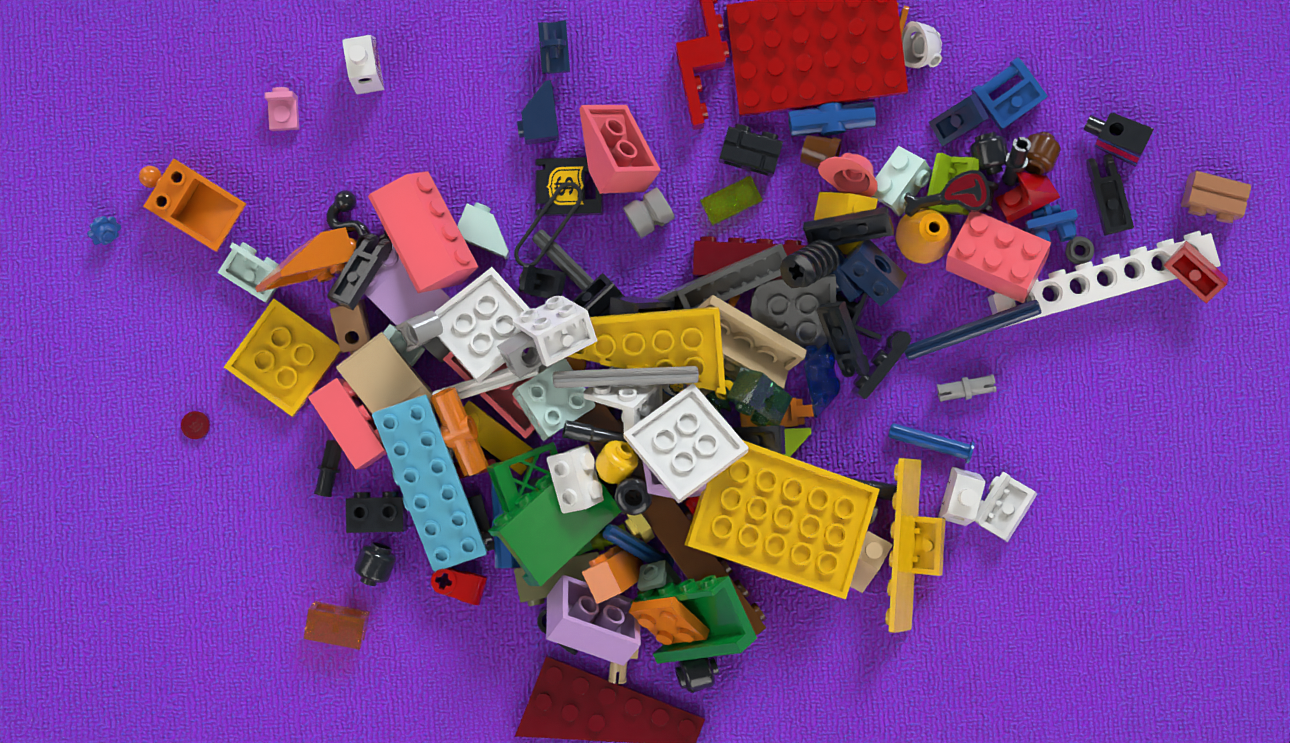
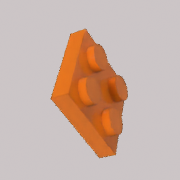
M675 597L633 602L629 613L638 620L641 626L647 628L656 636L657 641L665 645L706 640L710 631Z

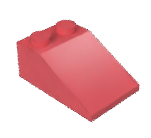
M581 105L579 110L588 170L599 193L645 192L661 170L628 106Z

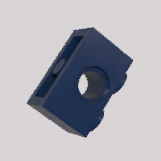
M871 240L861 241L847 254L840 267L880 307L900 291L907 277V274Z

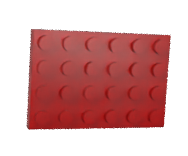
M754 0L726 5L740 117L815 107L828 103H844L908 94L897 0Z

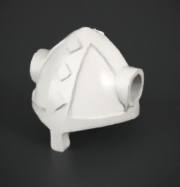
M914 21L907 23L902 32L905 66L917 69L926 65L930 67L937 66L942 61V56L940 55L942 50L940 34L936 32L934 27Z

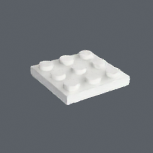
M491 267L435 311L443 327V333L437 337L471 376L480 383L505 363L497 346L521 332L520 329L514 326L513 320L520 317L523 311L530 308Z
M693 383L623 433L624 439L678 504L749 451V447Z

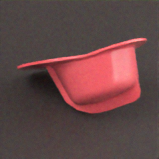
M845 153L841 157L828 158L822 161L818 167L822 178L833 185L840 193L871 197L878 189L877 181L873 176V165L866 157L859 154Z

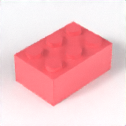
M970 212L947 255L946 270L1024 304L1048 258L1051 242L983 213Z
M336 378L308 398L354 468L366 469L385 456L387 452L374 423L371 411L360 402L359 396L346 380Z

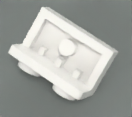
M588 444L547 457L562 513L584 510L604 501L602 485L598 481L594 457L590 452Z
M1002 472L1000 477L996 476L989 486L990 493L985 501H980L975 522L1008 542L1037 496V493L1011 478L1009 474Z

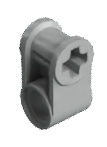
M433 311L417 315L395 326L396 330L401 331L408 345L406 348L407 352L430 342L431 339L443 333L442 323Z

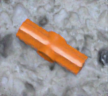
M455 387L446 388L432 395L431 401L442 424L441 434L448 448L453 449L464 476H471L486 469L488 463L477 440L478 429L476 423L470 415L466 414Z

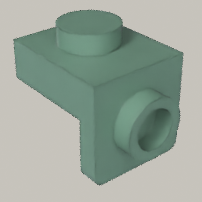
M663 560L641 565L637 587L640 591L663 587L669 582H673L674 585L682 582L670 564Z

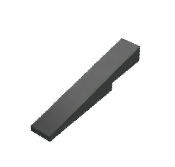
M780 243L653 297V299L675 301V310L696 309L712 295L725 301L781 276L780 265L787 255Z

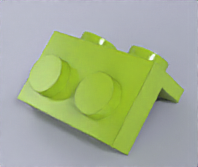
M937 153L927 196L940 193L945 185L955 176L966 171L979 170V159L974 157H951L944 153ZM941 204L927 207L942 214L969 215L970 212L958 205L947 206Z

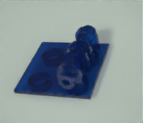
M828 341L820 349H817L816 345H810L805 348L806 364L804 369L814 418H817L840 393V381L836 377L834 367L835 355L831 352Z

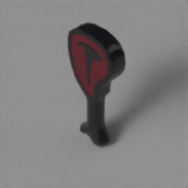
M970 170L952 178L940 193L918 198L907 192L904 197L907 203L904 213L912 217L922 208L941 204L947 206L958 205L967 211L979 212L986 208L990 200V189L987 179L980 171Z

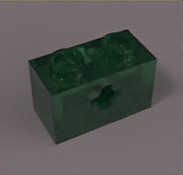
M741 367L727 396L736 405L735 409L744 415L750 416V421L757 426H780L793 398L763 372Z

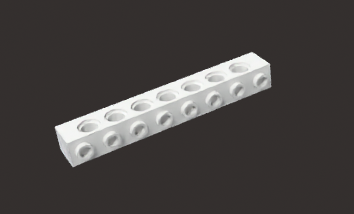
M1197 231L1183 236L1185 241L1189 242L1215 267L1221 266L1211 233L1202 236L1201 232ZM1173 239L1156 243L1157 249L1147 251L1146 246L1130 250L1129 257L1120 259L1119 254L1102 258L1103 264L1093 266L1091 261L1075 266L1076 271L1066 274L1065 269L1049 273V279L1039 282L1037 278L1026 300L1027 302L1037 300L1042 313L1011 325L1178 279L1164 264L1185 241L1174 243ZM1153 257L1161 260L1162 268L1160 271L1152 267L1151 261ZM1126 264L1131 265L1135 270L1133 279L1128 278L1124 273ZM1099 272L1107 275L1108 283L1106 286L1098 283L1097 274ZM1072 279L1077 280L1081 285L1079 294L1073 293L1070 289ZM1044 287H1049L1053 290L1054 299L1052 302L1046 301L1043 298L1042 291ZM998 292L987 297L992 315L1016 306L1014 299Z

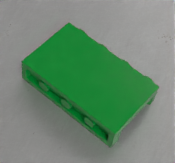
M549 474L545 475L536 482L535 486L537 488L530 494L526 493L515 501L514 504L516 506L509 513L504 512L493 521L495 525L488 532L491 536H498L526 572L522 578L528 586H542L621 512L615 500L602 483L604 501L584 510L562 513L552 477Z
M711 575L701 581L688 579L677 585L669 582L663 587L646 591L639 590L637 592L638 596L630 602L632 605L633 602L675 597L710 629L706 640L672 643L671 645L662 644L653 653L657 664L742 653L757 639L729 576L716 578L715 575Z

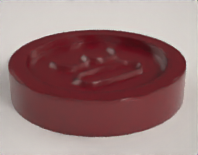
M199 411L187 413L181 421L183 434L190 439L205 437L210 430L209 418Z

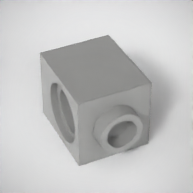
M523 331L497 346L508 369L519 379L543 365L534 339ZM529 347L527 354L522 356L523 351Z

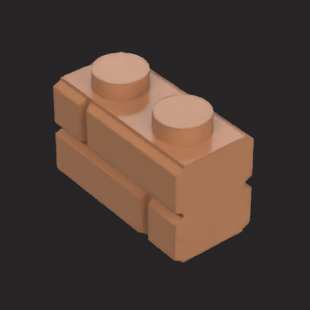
M1194 171L1187 178L1181 206L1189 208L1188 212L1193 215L1205 216L1206 213L1216 215L1217 221L1233 223V220L1243 218L1251 185Z

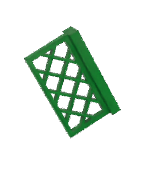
M554 442L547 443L500 463L487 466L503 513H509L516 506L514 503L522 496L525 488L532 491L535 489L527 484L533 469L546 475H551L550 469L548 471L536 466L535 463L539 454L548 450L551 456L558 454ZM532 457V460H531L530 463L527 462V461H525L526 459ZM518 462L529 466L522 482L512 477L509 466ZM515 483L520 485L519 490H517ZM589 541L573 557L592 550L591 542Z

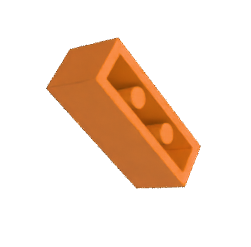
M615 546L589 561L590 567L584 570L582 574L596 603L599 604L624 592L637 583L640 567L644 564L638 557L619 546Z

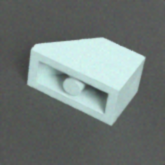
M477 202L474 206L466 204L457 226L465 242L508 260L510 253L496 218L490 213L491 208Z

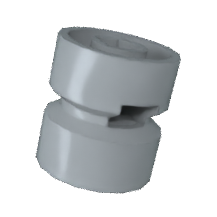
M657 187L644 194L643 201L634 200L623 207L627 218L641 239L654 232L655 225L664 226L675 219L669 204Z

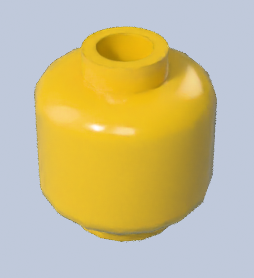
M614 440L604 446L596 458L595 467L602 480L611 484H619L625 478L631 476L638 465L639 459L637 453L627 442Z

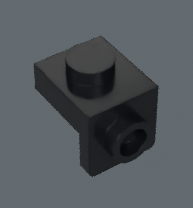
M525 264L519 277V292L546 299L562 296L567 273Z

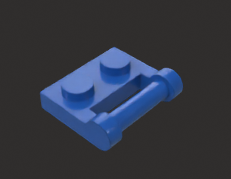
M1018 57L1010 62L1009 67L982 86L977 85L971 90L972 94L977 95L983 108L1000 131L1048 97L1029 69ZM1015 75L1021 78V82L994 101L989 97L990 93Z

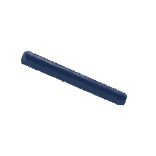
M1032 300L908 345L904 352L907 359L912 360L1037 316L1042 313L1039 302Z

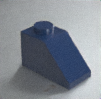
M546 80L522 110V120L517 121L519 138L524 137L527 145L560 140L553 86L551 80Z

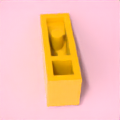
M468 401L464 406L466 414L470 415L476 423L478 429L477 440L480 446L499 460L505 461L533 449L472 401ZM532 457L526 459L525 461H527V462L530 463L531 460H532ZM518 462L509 467L522 475L528 466Z

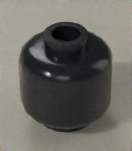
M996 132L975 137V142L970 145L971 157L979 159L978 171H986L987 176L1003 172L1002 166L1005 165L1006 156L1009 153L1006 139L1003 136H997Z
M631 475L617 485L615 502L618 508L625 514L633 516L642 514L652 504L653 494L647 492L646 480L642 476Z
M371 542L370 545H365L361 548L354 570L361 576L360 581L362 583L376 586L377 583H384L389 580L396 561V557L391 553L392 548L378 542Z
M707 657L678 661V667H675V673L681 689L686 688L690 693L712 687L715 684L714 675L719 674L714 657L710 659Z

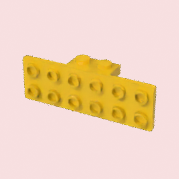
M899 458L898 464H896L894 469L897 493H894L892 500L893 509L896 510L895 521L891 525V537L894 539V546L889 555L892 579L888 581L887 593L890 596V608L887 609L885 617L886 624L889 625V632L891 633L912 629L915 574L941 576L943 573L946 518L918 516L921 460Z

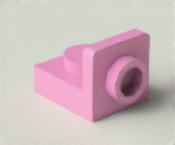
M276 87L272 89V92L264 93L265 99L268 101L269 130H299L298 96L286 87Z

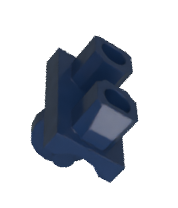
M566 20L538 22L542 74L570 72Z

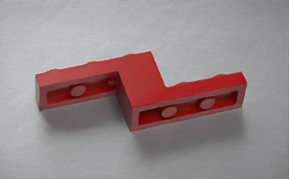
M699 0L706 37L677 42L675 46L693 130L704 128V120L709 119L706 103H700L698 95L699 92H703L699 75L694 76V73L725 67V58H730L727 41L722 42L720 31L724 30L721 14L715 13L714 4L718 3V0Z

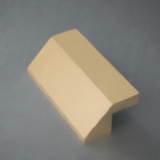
M714 295L704 301L698 308L719 307L724 374L768 400L784 389L788 371L805 359L807 350Z

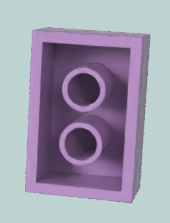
M562 575L547 595L546 639L624 666L641 645L640 624L629 613L631 608L630 602L633 599L618 594L597 604L586 582Z

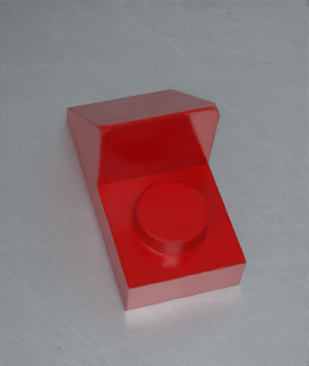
M1016 172L1020 186L995 198L997 206L1008 224L1060 198L1048 176Z

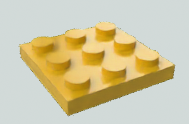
M273 299L225 364L224 368L287 414L295 417L338 358L341 351L339 344L278 300Z

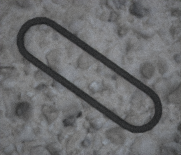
M572 182L561 184L514 250V257L520 266L524 267L525 264L535 266L538 264L579 207L583 199V193L577 184ZM567 186L575 188L579 194L576 204L537 259L532 263L522 262L518 256L520 247L557 195Z

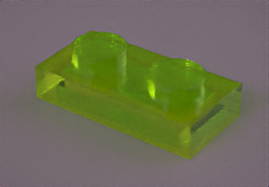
M750 175L701 199L700 203L711 226H714L761 203L763 200Z

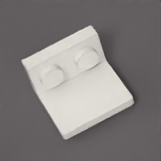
M564 296L551 297L545 302L546 304L536 309L525 310L520 314V317L513 320L515 327L534 339L541 362L547 367L597 342L588 311Z
M612 366V367H610L609 369H622V368H617V367H613V366ZM662 384L589 387L584 391V399L623 410L621 419L624 422L625 433L662 406Z

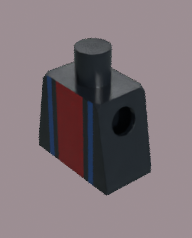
M1110 113L1106 121L1090 115L1083 130L1098 137L1095 147L1136 167L1154 129L1121 115Z

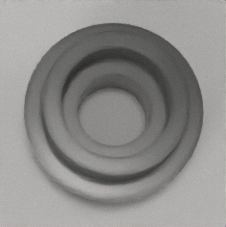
M1078 236L1067 243L1065 254L1073 264H1084L1092 259L1094 246L1088 238ZM1076 246L1083 248L1082 256L1076 255L1074 251Z

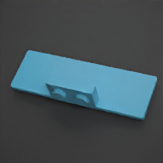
M427 395L375 411L372 417L392 465L393 478L396 484L400 485L404 506L411 513L433 571L436 572L439 569H445L486 555L487 549Z

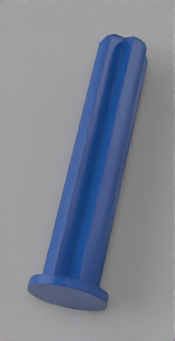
M895 423L891 424L888 437L963 458L967 464L970 462L975 444L973 441L970 444H966Z
M608 524L605 526L603 537L648 564L666 560L673 568L674 559L670 553L664 554L616 525Z

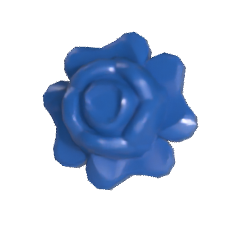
M106 216L97 217L90 224L91 230L88 231L87 235L92 239L94 245L100 243L107 245L119 237L118 231L121 230V225L116 222L114 216L109 218Z

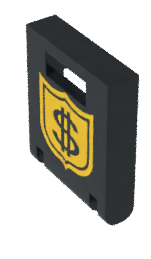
M587 157L535 159V166H545V170H535L536 205H546L561 184L572 182L577 184L583 193L581 204L572 216L603 215V193L600 194L597 187L596 199H585V172L590 174ZM571 186L563 188L543 216H567L578 200V191ZM536 209V216L539 215L542 209Z

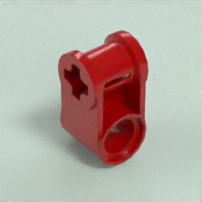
M448 567L439 569L436 572L434 571L431 577V586L439 594L479 606L488 578L477 573ZM443 573L449 574L448 579L452 581L451 584L447 583L445 587L439 586L440 581L436 580V577H442Z

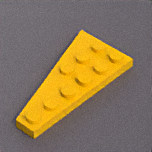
M719 307L590 317L597 342L567 356L622 369L696 366L698 368L699 380L693 384L697 388H705L726 395Z

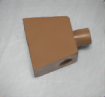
M360 299L354 310L338 304L330 308L341 353L350 351V355H352L373 339L364 299ZM355 331L359 335V340L352 339L350 332Z

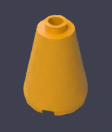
M922 208L912 217L905 214L896 227L895 239L905 258L914 263L927 264L937 261L946 254L951 245L952 230L948 220L940 212L929 208Z

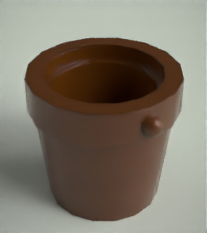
M807 135L802 148L800 162L818 169L820 163L825 159L839 157L842 139Z

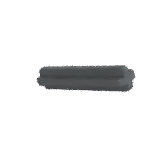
M539 230L532 238L533 242L541 250L544 249L551 239L544 230ZM555 241L552 243L545 254L564 273H567V276L582 291L585 290L594 280Z

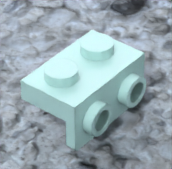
M898 146L876 176L878 189L871 197L877 198L879 202L890 207L896 215L901 216L907 206L904 199L906 193L908 192L915 197L919 190L929 182L932 170L924 159Z
M232 242L230 245L232 251L218 273L265 303H268L277 288L257 292L255 287L279 264L268 257L264 261L256 257L257 250L244 242L240 246Z

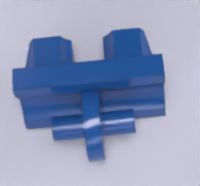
M1049 203L1031 212L1033 219L1026 221V227L1022 229L1049 242L1051 240L1048 232L1057 230L1060 242L1073 240L1077 235L1075 221L1078 218L1076 209L1061 212L1059 204L1050 206Z

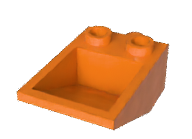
M174 158L163 175L157 167L151 165L143 167L139 172L140 183L147 188H154L143 207L215 252L219 250L247 205L239 198ZM180 174H182V180L178 183H175L179 178ZM166 198L167 204L164 207H160Z
M346 227L319 233L295 249L255 287L256 291H266L318 279V282L321 283L335 278L334 274L342 272L355 251L357 240L349 238Z

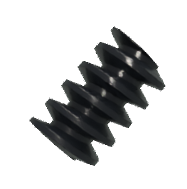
M823 240L813 241L811 244L783 259L780 265L782 279L791 288L808 287L838 268L839 255L835 247L829 242Z

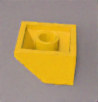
M819 192L814 220L876 209L878 199L851 193ZM861 241L837 246L844 255H847Z

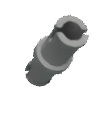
M994 375L969 380L968 377H964L958 382L937 384L939 402L963 397L967 400L972 399L974 395L994 393L997 391L996 386H994L996 383Z

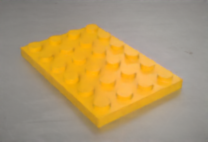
M743 441L749 447L748 453L707 482L706 489L701 492L685 546L841 599H846L880 489Z

